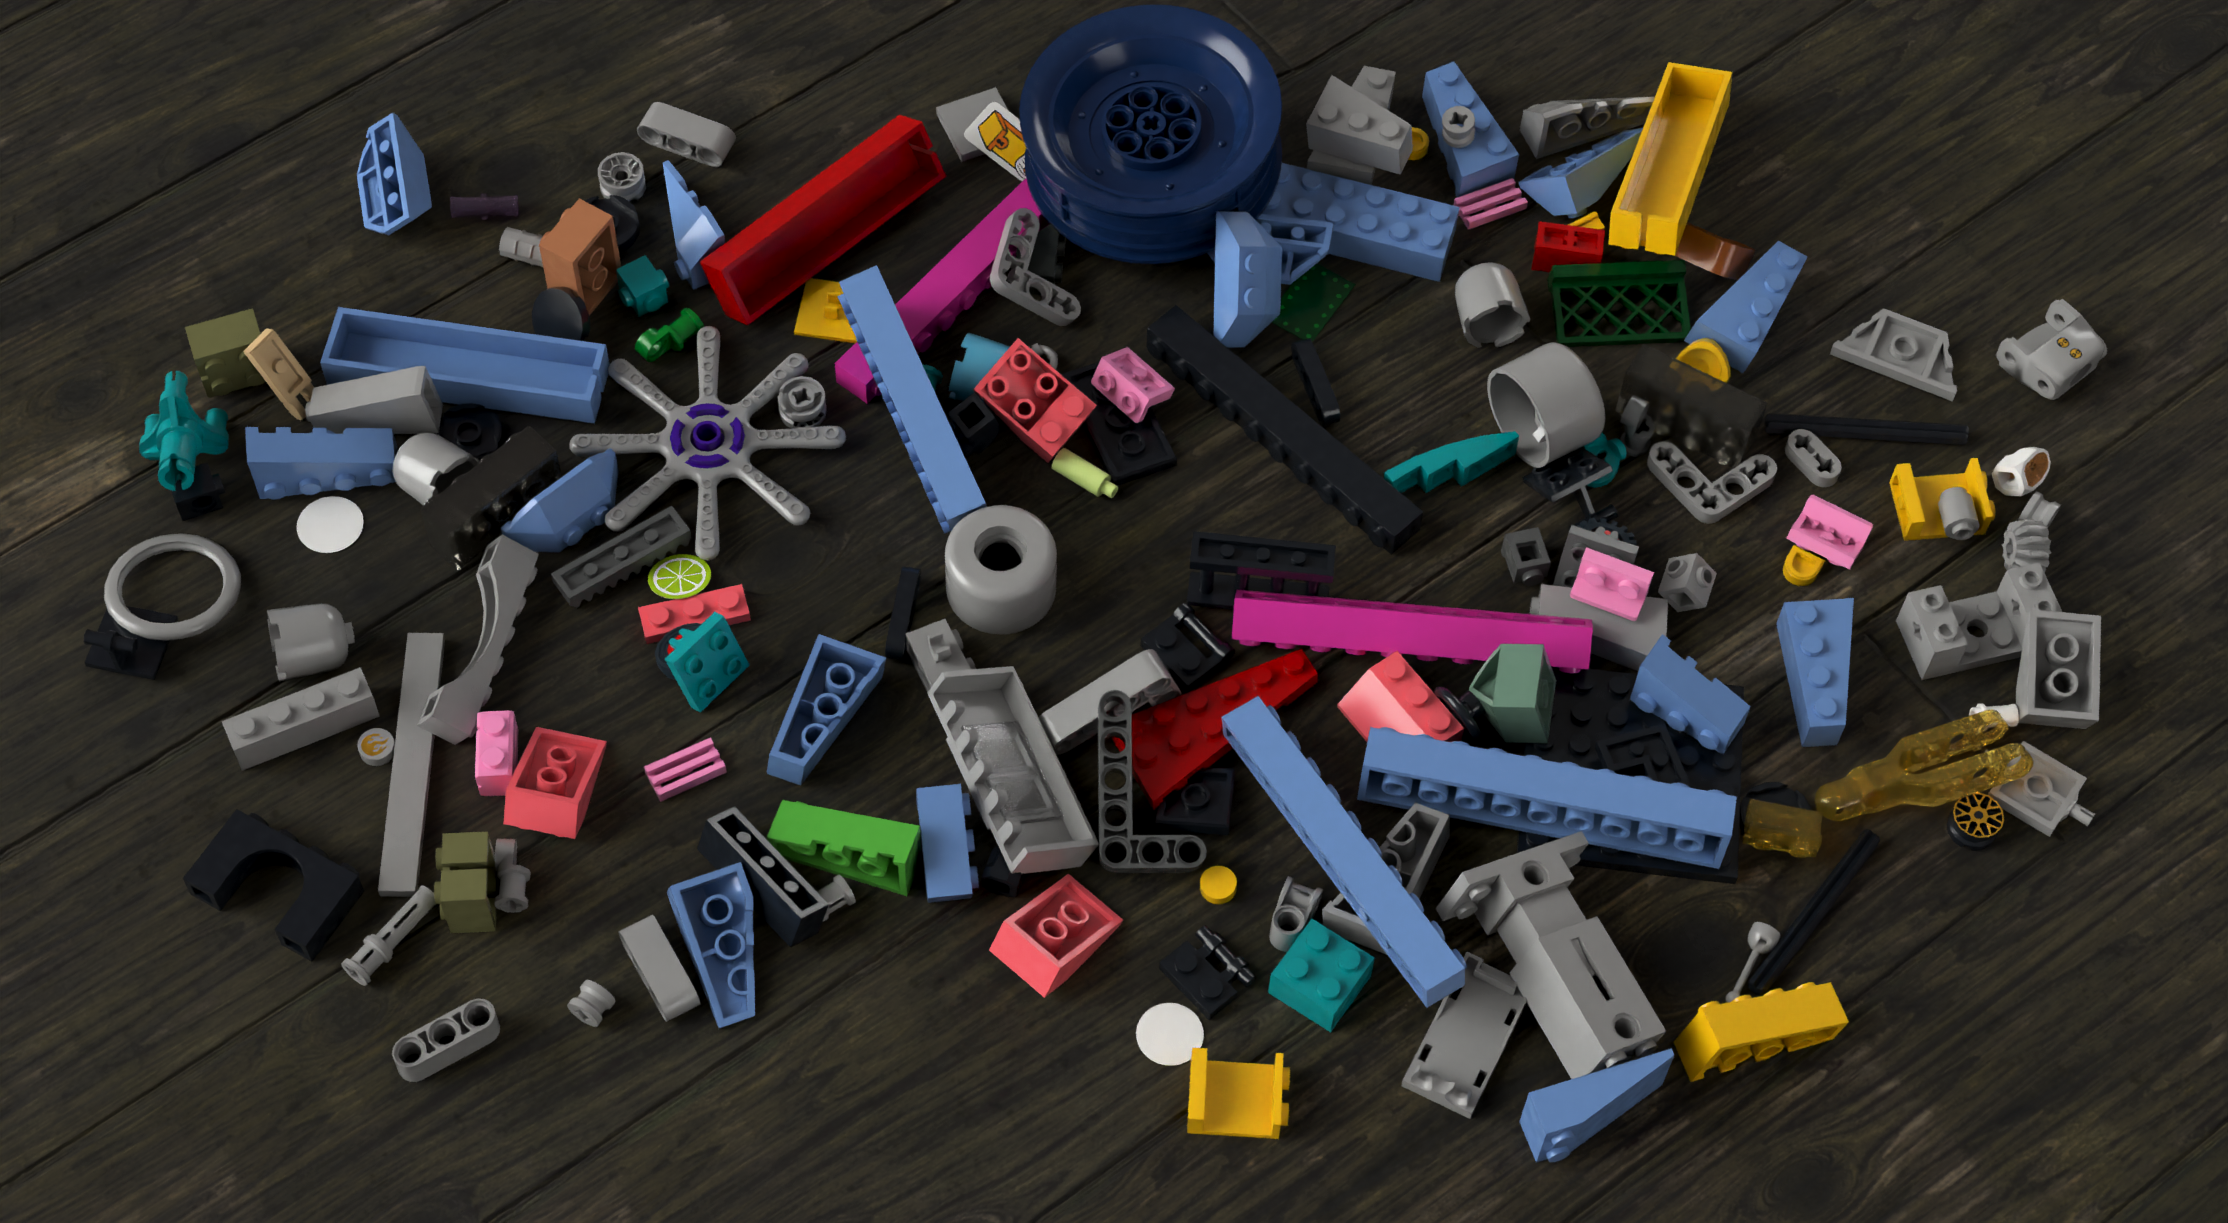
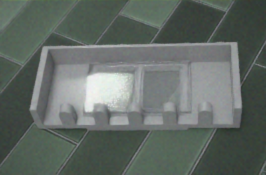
M1014 666L943 671L927 694L947 734L946 741L987 830L991 829L1010 872L1026 874L1081 867L1098 847L1099 843Z

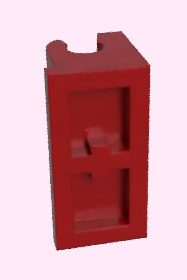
M1539 221L1531 270L1550 272L1552 265L1601 263L1605 230Z

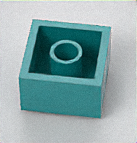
M1311 919L1271 973L1268 993L1331 1033L1371 977L1375 957L1314 919Z

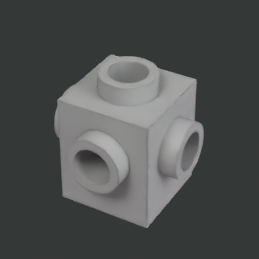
M1698 553L1669 558L1658 593L1664 599H1668V603L1677 612L1705 608L1717 573Z

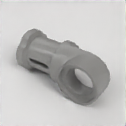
M497 838L495 870L497 878L500 880L499 895L495 897L494 905L497 909L505 912H521L528 907L525 889L526 882L530 880L531 872L528 868L516 865L517 840Z

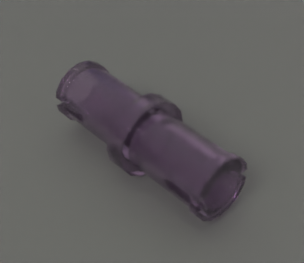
M481 193L480 197L450 196L451 218L481 217L482 220H489V216L519 217L518 195L488 196V193Z

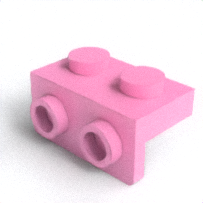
M1810 495L1802 513L1791 527L1786 539L1794 542L1804 550L1812 551L1827 558L1833 565L1843 566L1850 570L1861 553L1873 528V524L1815 495Z

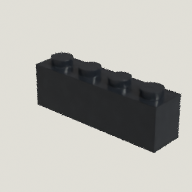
M734 806L707 819L697 849L717 870L741 862L753 895V908L790 947L818 934L829 904Z

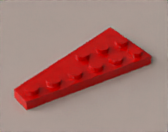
M1302 649L1132 714V774L1153 810L1174 789L1179 791L1187 785V779L1201 768L1210 767L1233 749L1223 735L1222 716L1257 696L1260 697L1266 707L1271 705L1277 710L1282 705L1288 706L1318 682V673ZM1111 737L1119 752L1123 751L1125 748L1124 742L1120 738Z

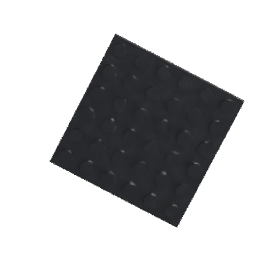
M1551 666L1556 679L1548 743H1524L1523 756L1535 755L1547 761L1557 763L1572 762L1580 767L1599 770L1603 769V766L1595 749L1597 741L1665 724L1691 784L1690 788L1705 791L1720 790L1727 795L1737 797L1732 837L1719 869L1588 844L1580 854L1581 859L1575 866L1735 884L1738 878L1743 726L1725 753L1721 754L1716 750L1705 748L1697 739L1684 731L1673 729L1665 720L1655 714L1642 711L1631 701L1630 697L1638 674L1596 669H1581L1579 673H1566L1560 671L1559 667ZM1724 684L1744 700V686ZM1642 770L1624 774L1631 777L1644 776ZM1518 831L1517 853L1560 838Z

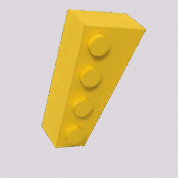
M1808 982L1794 990L1783 991L1782 988H1778L1759 997L1752 998L1751 995H1742L1728 1003L1708 1002L1698 1008L1697 1015L1676 1038L1674 1045L1690 1082L1703 1079L1704 1072L1707 1069L1718 1066L1720 1073L1735 1069V1064L1741 1063L1751 1056L1754 1057L1756 1062L1769 1059L1771 1056L1782 1051L1784 1046H1786L1788 1052L1832 1040L1849 1021L1831 982L1820 985Z

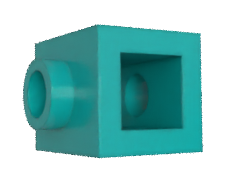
M646 255L616 269L619 296L623 304L627 308L631 306L638 317L648 312H654L662 305L668 303L666 288L669 287V282L661 269L656 271Z

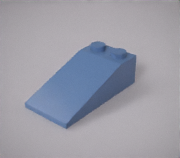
M1672 1048L1529 1092L1519 1122L1536 1163L1546 1159L1549 1162H1557L1570 1155V1152L1663 1084L1674 1058Z

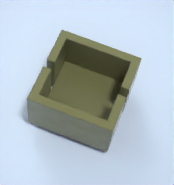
M253 308L185 327L193 358L208 398L226 395L231 391L249 386H258L266 382L243 352L261 334Z
M488 831L443 833L442 848H436L435 855L436 868L441 870V881H436L434 884L435 903L440 904L441 920L447 921L450 933L496 931L495 898L487 897V895L497 894L495 854Z

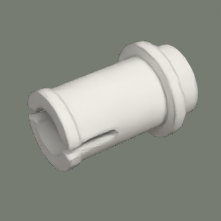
M1979 703L1976 707L1970 709L1969 720L1973 729L1985 732L1987 728L2017 726L2019 714L2015 704L1986 707L1985 704Z

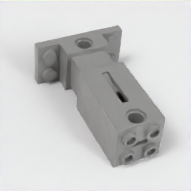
M1582 831L1462 872L1436 907L1442 921L1456 916L1458 919H1464L1474 913L1487 935L1499 933L1516 962L1510 975L1514 982H1517V987L1522 996L1527 998L1526 1002L1571 1079L1645 1057L1658 1048L1656 1043L1666 1032L1599 918L1596 916L1586 920L1567 888L1574 880L1569 868L1580 861V854L1589 844Z

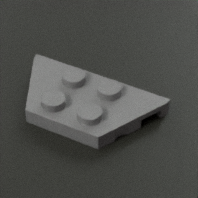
M1883 308L1873 315L1869 322L1860 324L1853 329L1850 336L1841 342L1837 340L1832 346L1830 355L1952 402L1957 392V385L1953 384L1952 357L1948 353L1950 345L1947 332Z

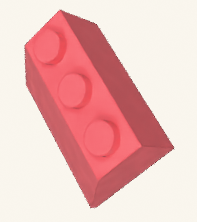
M1398 651L1369 668L1337 706L1366 742L1368 741L1370 727L1378 729L1388 727L1399 733L1410 735L1425 734L1436 740L1446 742L1461 741L1464 727Z

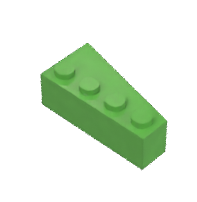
M782 800L766 837L769 843L787 860L836 875L839 874L842 877L904 896L908 895L922 860L919 825L822 808L798 801Z

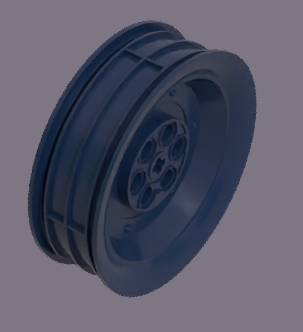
M1153 4L1118 8L1101 13L1073 26L1054 40L1038 57L1024 83L1019 114L1022 137L1026 146L1025 173L1030 193L1039 211L1049 224L1069 241L1087 251L1117 261L1141 264L1171 263L1198 257L1215 250L1216 211L1248 212L1257 220L1274 195L1282 166V146L1279 135L1282 101L1278 80L1270 62L1259 47L1243 32L1215 16L1186 7Z

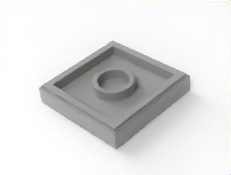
M996 87L936 107V114L961 162L985 154L964 137V132L992 102H997L1007 109Z

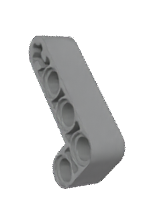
M1148 649L1136 654L1046 710L1038 717L1056 755L1070 751L1098 733L1099 701L1103 694L1108 691L1119 690L1127 694L1131 701L1132 712L1147 702L1153 707L1181 695L1179 687L1155 650ZM1116 701L1109 702L1104 707L1105 712L1111 717H1119L1125 712L1123 705Z

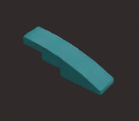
M1516 431L1483 435L1450 443L1417 455L1385 471L1384 479L1400 493L1416 484L1427 493L1452 477L1462 487L1514 456L1517 450L1519 435Z

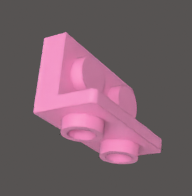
M1128 347L1101 357L1091 380V384L1135 423L1143 421L1149 407L1170 399L1175 389Z
M1586 547L1577 578L1570 592V597L1631 621H1636L1648 594L1654 572Z

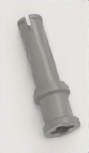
M421 885L419 890L376 935H368L363 940L364 945L351 959L346 958L341 963L346 973L359 984L366 986L371 981L370 976L383 962L388 963L392 959L394 954L392 950L436 905L434 893L429 888Z

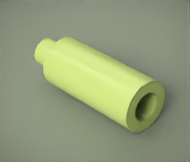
M1066 448L1061 449L1053 460L1052 469L1097 497L1105 494L1113 498L1118 491V486L1110 482L1111 475Z

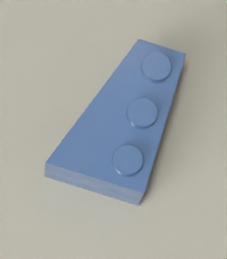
M1662 634L1640 665L1630 700L1642 711L1653 713L1665 720L1673 729L1684 731L1694 737L1705 748L1724 754L1744 725L1751 706L1716 677L1709 681L1695 669L1697 662L1690 656L1686 657L1685 660L1668 647L1671 640Z
M961 784L917 788L916 803L919 815L927 901L931 903L972 898V889L979 888L977 866L969 865L968 852L975 851L973 829L966 830L964 816L971 815L969 793L962 794Z

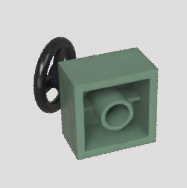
M1500 644L1483 664L1472 681L1469 690L1459 698L1443 686H1438L1434 690V694L1464 727L1462 737L1474 746H1479L1483 742L1482 732L1475 722L1483 715H1485L1505 742L1548 743L1556 679L1544 644Z

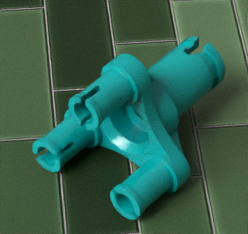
M173 371L166 374L165 389L160 395L159 401L160 414H151L146 417L144 435L141 436L139 443V452L144 458L159 460L158 481L163 487L172 491H176L175 484L177 480H182L181 486L183 490L192 485L194 482L196 456L199 453L221 454L228 449L229 434L226 431L228 414L220 408H212L205 415L206 422L194 412L186 394L188 378L180 371H176L174 381Z

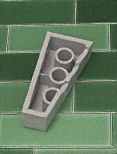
M1415 802L1388 833L1386 841L1379 847L1382 853L1381 858L1387 866L1393 865L1397 869L1403 881L1402 886L1408 894L1414 893L1419 899L1450 837L1449 815ZM1341 892L1333 902L1330 900L1322 909L1323 926L1347 940L1386 954Z

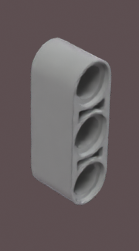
M654 102L637 127L639 137L646 143L712 167L722 165L736 141V135L729 127L661 102Z
M653 915L618 931L626 952L666 1022L701 1005L692 982Z
M485 999L471 1000L400 1038L393 1046L392 1056L401 1077L409 1082L423 1080L493 1042L500 1033V1024L494 1006ZM479 1018L489 1019L484 1025H472ZM443 1037H455L449 1044H439ZM410 1055H421L420 1058L413 1063L404 1062L405 1059Z

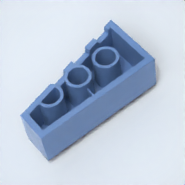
M1453 61L1426 72L1422 98L1432 127L1436 130L1440 151L1444 153L1449 177L1454 182L1456 197L1511 178L1514 179L1519 153L1456 63ZM1454 106H1464L1470 109L1475 117L1474 140L1471 144L1462 148H1454L1447 145L1442 136L1443 114Z
M1777 241L1695 322L1684 341L1691 344L1693 341L1702 338L1715 340L1727 355L1730 367L1744 373L1758 352L1807 256Z
M245 427L247 464L260 499L276 500L284 496L314 495L331 490L347 491L354 487L385 486L396 482L392 469L398 447L392 428H346L343 434H335L333 431L327 430V428H313L311 433H291V427H276V433H259L258 427Z
M1854 598L1784 602L1776 625L1802 747L1837 745L1845 728Z

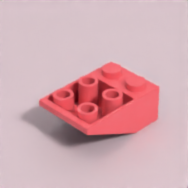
M1019 338L1016 339L973 389L1020 440L1047 463L1053 459L1097 406Z

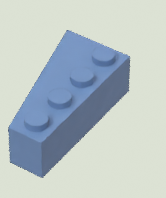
M818 634L769 754L767 774L801 786L882 679L886 657Z

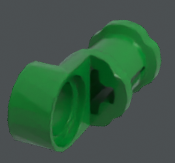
M684 308L681 311V316L669 326L663 325L658 330L650 328L645 331L637 340L635 351L647 362H653L670 348L680 352L684 349V343L705 326L694 311L690 308Z

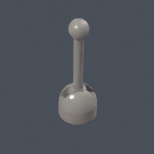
M1762 922L1753 923L1748 935V944L1753 951L1734 990L1726 995L1727 1003L1740 997L1742 988L1759 954L1769 953L1777 945L1781 935L1772 926Z

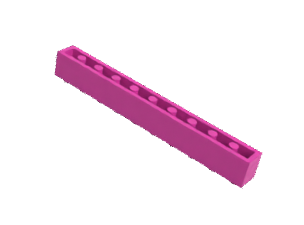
M1027 178L895 304L917 354L925 352L931 346L933 339L942 330H948L953 324L955 317L963 309H969L974 304L977 296L985 288L992 287L990 273L1005 222L1010 215L1020 208H1027L1038 217L1040 223L1039 231L1049 225V222L1041 214L1032 198ZM1023 222L1021 231L1018 233V235H1020L1026 230L1023 228ZM1009 245V252L1016 258L1017 247ZM856 342L835 362L836 383L868 404L876 395L880 396L881 392L870 371L866 358L858 342Z
M1247 590L1236 591L1232 639L1239 640L1240 644L1246 646H1258L1261 642L1275 643V647L1282 649L1296 648V645L1310 646L1311 650L1317 652H1329L1331 648L1345 649V652L1348 654L1364 655L1367 651L1381 652V655L1384 657H1388L1398 651L1401 655H1416L1417 659L1423 661H1436L1438 657L1452 658L1453 662L1459 664H1472L1473 660L1486 661L1500 644H1544L1551 666L1559 667L1560 671L1566 673H1579L1581 669H1589L1593 634L1592 619Z

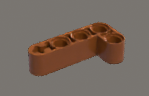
M1687 222L1675 256L1719 276L1739 280L1747 272L1756 250Z

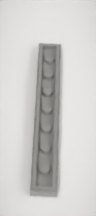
M408 633L378 885L380 896L412 897L418 891L435 738L434 734L418 727V723L429 695L440 688L445 646L444 633Z

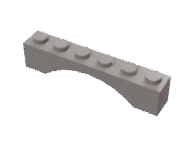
M503 534L487 545L476 573L484 610L483 628L478 647L470 663L458 678L443 685L429 695L418 727L454 745L467 737L471 738L476 733L477 713H479L481 707L487 703L491 696L492 688L489 685L492 677L499 672L503 664L502 650L514 635L515 627L512 626L515 616H518L526 603V597L523 596L524 592L537 574V568L534 566L539 555L538 553Z

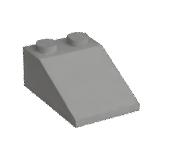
M2033 609L2028 611L2016 685L2018 723L2087 729L2099 721L2101 616Z

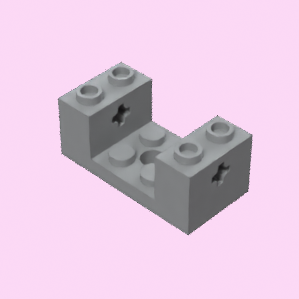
M2039 562L2007 570L1996 592L1948 602L1941 585L1908 592L1896 622L1921 680L2021 657L2028 611L2033 609L2062 612V609ZM1976 626L1984 632L1985 636L1975 637L1968 632L1967 627Z

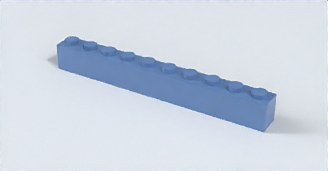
M1257 696L1222 716L1224 737L1424 1005L1428 1008L1465 985V969L1467 968L1463 956L1457 949L1451 950L1444 941L1445 935L1436 921L1430 922L1423 913L1424 908L1419 898L1414 893L1408 894L1402 886L1403 881L1397 869L1393 865H1386L1381 858V850L1374 839H1367L1361 832V825L1356 815L1352 811H1345L1340 804V796L1333 785H1326L1320 778L1321 773L1315 761L1311 757L1306 759L1300 751L1301 747L1295 735L1291 731L1286 733L1280 725L1281 720L1276 710L1271 705L1266 707L1260 697Z

